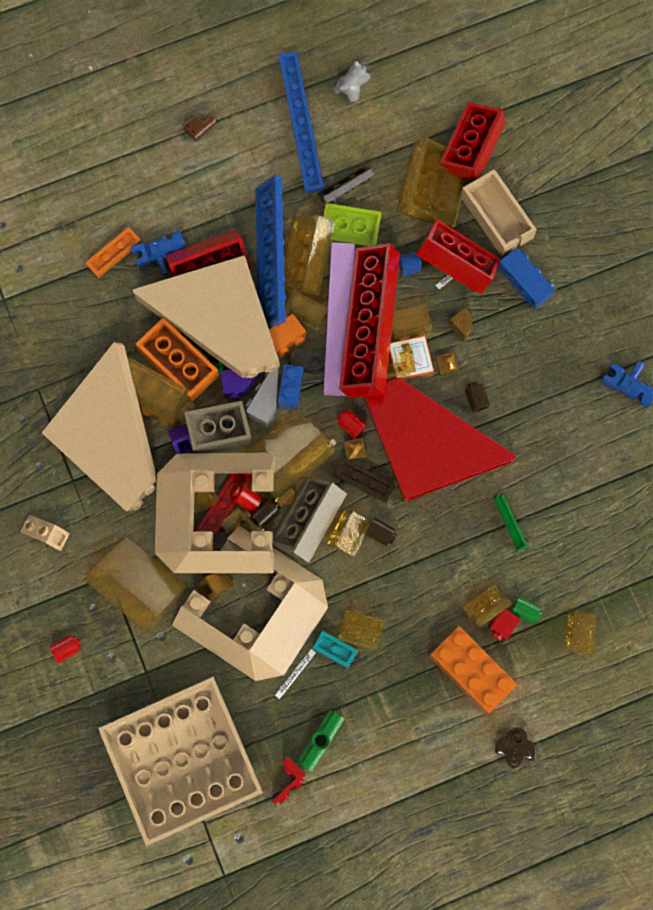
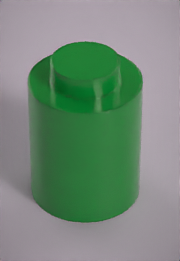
M518 596L511 610L512 614L532 625L534 622L538 623L543 614L540 611L541 606Z

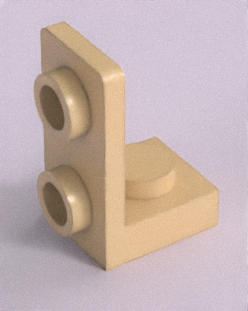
M32 515L27 517L20 531L58 551L62 550L70 534L55 524Z

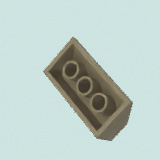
M308 475L273 536V546L297 559L309 563L347 494L332 482Z

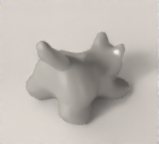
M355 61L347 74L339 78L334 87V92L336 94L341 92L346 94L351 102L357 101L360 96L361 85L367 83L370 79L369 73H366V67Z

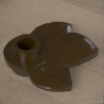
M515 727L508 732L507 736L497 741L495 753L505 754L508 765L511 768H516L523 762L524 758L533 761L536 757V748L534 743L528 740L525 730ZM520 735L521 739L520 741H514V737Z

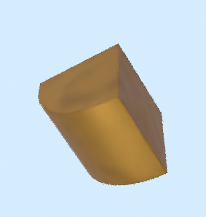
M466 308L451 318L449 322L451 329L463 342L468 338L472 328V317Z
M213 573L206 576L198 584L202 594L209 601L234 586L227 573Z

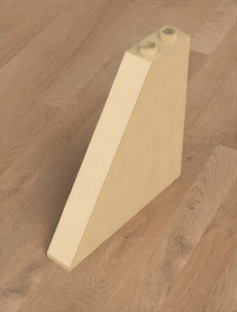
M245 256L133 289L138 302L160 318L164 317L176 330L240 377L253 378L260 372H272L277 367H280Z
M114 342L44 429L42 434L128 512L138 510L143 504V498L146 495L149 496L156 487L154 485L157 483V475L125 347L122 343Z

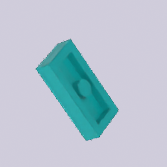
M324 631L321 632L313 647V650L347 669L358 651Z

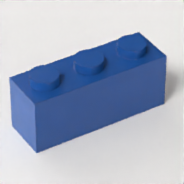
M516 248L500 261L498 269L534 310L552 297L555 291L553 284L549 280H545L541 275L540 269L531 264L525 252H521Z

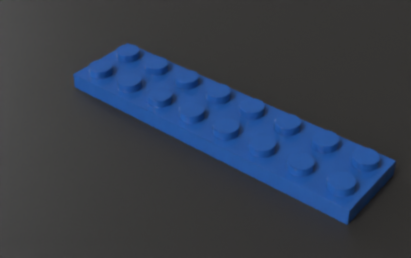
M278 175L272 176L255 188L258 298L268 329L285 323L286 319L285 257L283 251L284 221L282 215L283 185L281 176Z

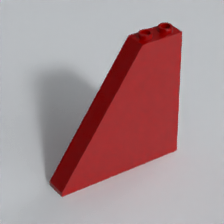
M394 377L386 380L385 395L363 397L404 502L511 464L516 459L513 453L401 378L394 379Z

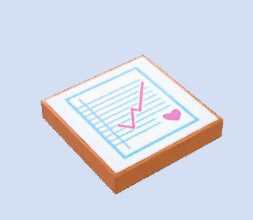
M426 336L390 343L389 353L395 378L405 380L434 373Z

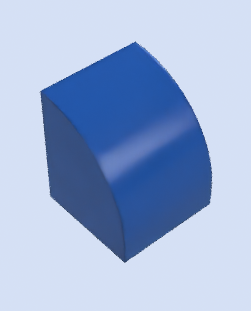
M417 252L400 256L399 268L402 276L420 272L422 262L420 257L416 255Z

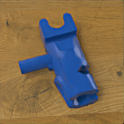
M180 230L171 233V240L163 236L148 243H140L131 247L133 255L142 254V257L136 260L138 268L149 265L152 261L157 260L162 275L169 274L165 255L186 248Z
M638 361L630 375L625 373L623 368L616 364H611L609 372L614 377L605 375L601 381L603 385L612 390L613 388L633 401L640 397V404L647 409L653 401V388L647 383H642L638 380V375L643 369L644 363Z

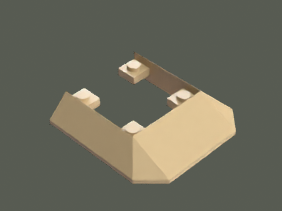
M275 453L176 454L157 473L155 554L173 573H274L272 531H251V551H213V532H194V492H214V475L222 473H252L253 492H273Z
M239 526L227 538V542L221 551H251V533ZM272 548L274 553V573L277 575L267 588V591L282 600L261 634L243 624L232 640L200 619L211 601L194 590L183 607L181 606L172 624L173 627L255 681L283 676L328 609L322 579Z

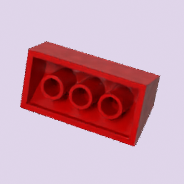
M468 102L441 158L440 165L460 180L473 182L479 179L505 125L503 109Z
M438 219L433 223L416 254L422 260L434 265L440 271L445 272L480 295L493 280L501 260Z
M236 229L165 255L172 277L241 256H245L249 271H252L242 238Z

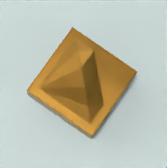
M455 352L435 357L440 376L459 372Z
M363 438L344 441L348 461L367 458Z
M289 488L277 499L276 502L280 505L281 510L292 504L296 497V492Z

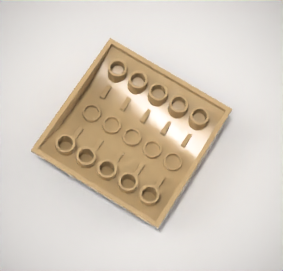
M214 677L98 728L146 846L263 793Z

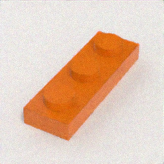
M127 227L86 261L85 264L99 279L131 252V247L142 243V241Z

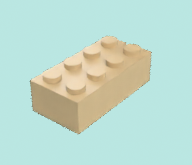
M495 169L462 188L461 199L502 257L515 250L517 245L520 247L534 238L537 229Z

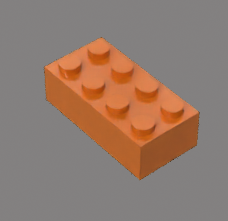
M164 317L135 343L137 350L191 403L220 377L218 369Z
M460 626L429 655L432 661L486 715L518 685Z

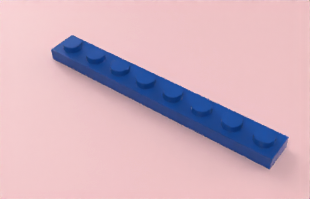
M297 52L280 54L279 61L305 193L324 190L298 54Z

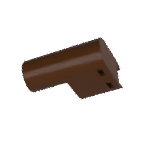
M191 115L182 125L184 126L183 130L195 141H198L217 124V121L212 115H209L200 122L195 116Z

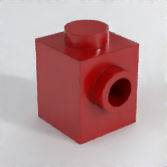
M503 608L499 615L495 613L489 621L491 626L488 630L492 632L490 635L498 641H506L521 619Z

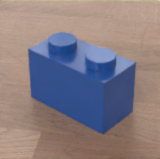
M284 364L278 398L279 408L298 410L304 367Z

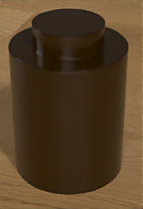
M477 381L468 384L464 391L471 411L475 413L489 408L490 403L483 384H478Z
M266 499L250 514V517L258 526L264 529L280 514L278 509L281 507L274 499L271 501Z
M375 518L366 536L387 547L388 544L392 545L397 534L395 533V528Z

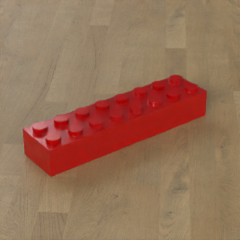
M391 243L360 247L355 250L339 390L349 398L385 395L400 253Z

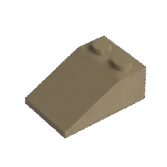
M242 401L184 412L193 451L228 449L249 445L251 435Z

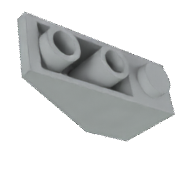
M279 367L272 372H265L264 376L266 378L264 382H260L255 389L257 394L253 400L249 399L245 406L247 417L265 427H268L277 411Z

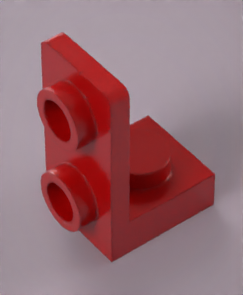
M289 757L282 762L285 765L282 769L290 778L294 775L296 779L272 801L274 804L277 802L282 804L290 796L288 792L293 787L297 790L305 782L302 779L305 776L304 773Z

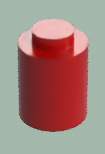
M343 410L337 417V425L354 439H357L367 427V424L351 410L347 412Z
M242 483L234 485L230 490V499L249 512H253L261 502V496Z
M69 634L51 644L49 649L59 664L80 652L79 647L82 644L76 635L73 637Z

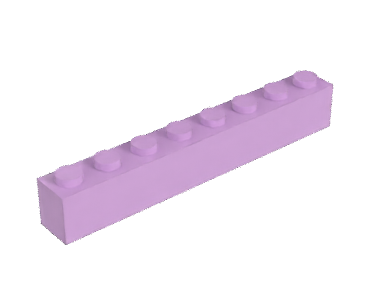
M332 243L324 395L346 396L339 390L355 258V244Z

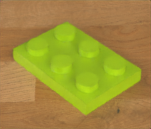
M327 203L325 205L319 241L355 244L354 247L374 246L377 244L382 212Z

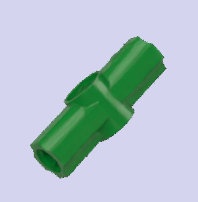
M329 710L297 763L313 772L345 719ZM318 735L326 737L327 743L325 746L319 747L316 745L315 738Z

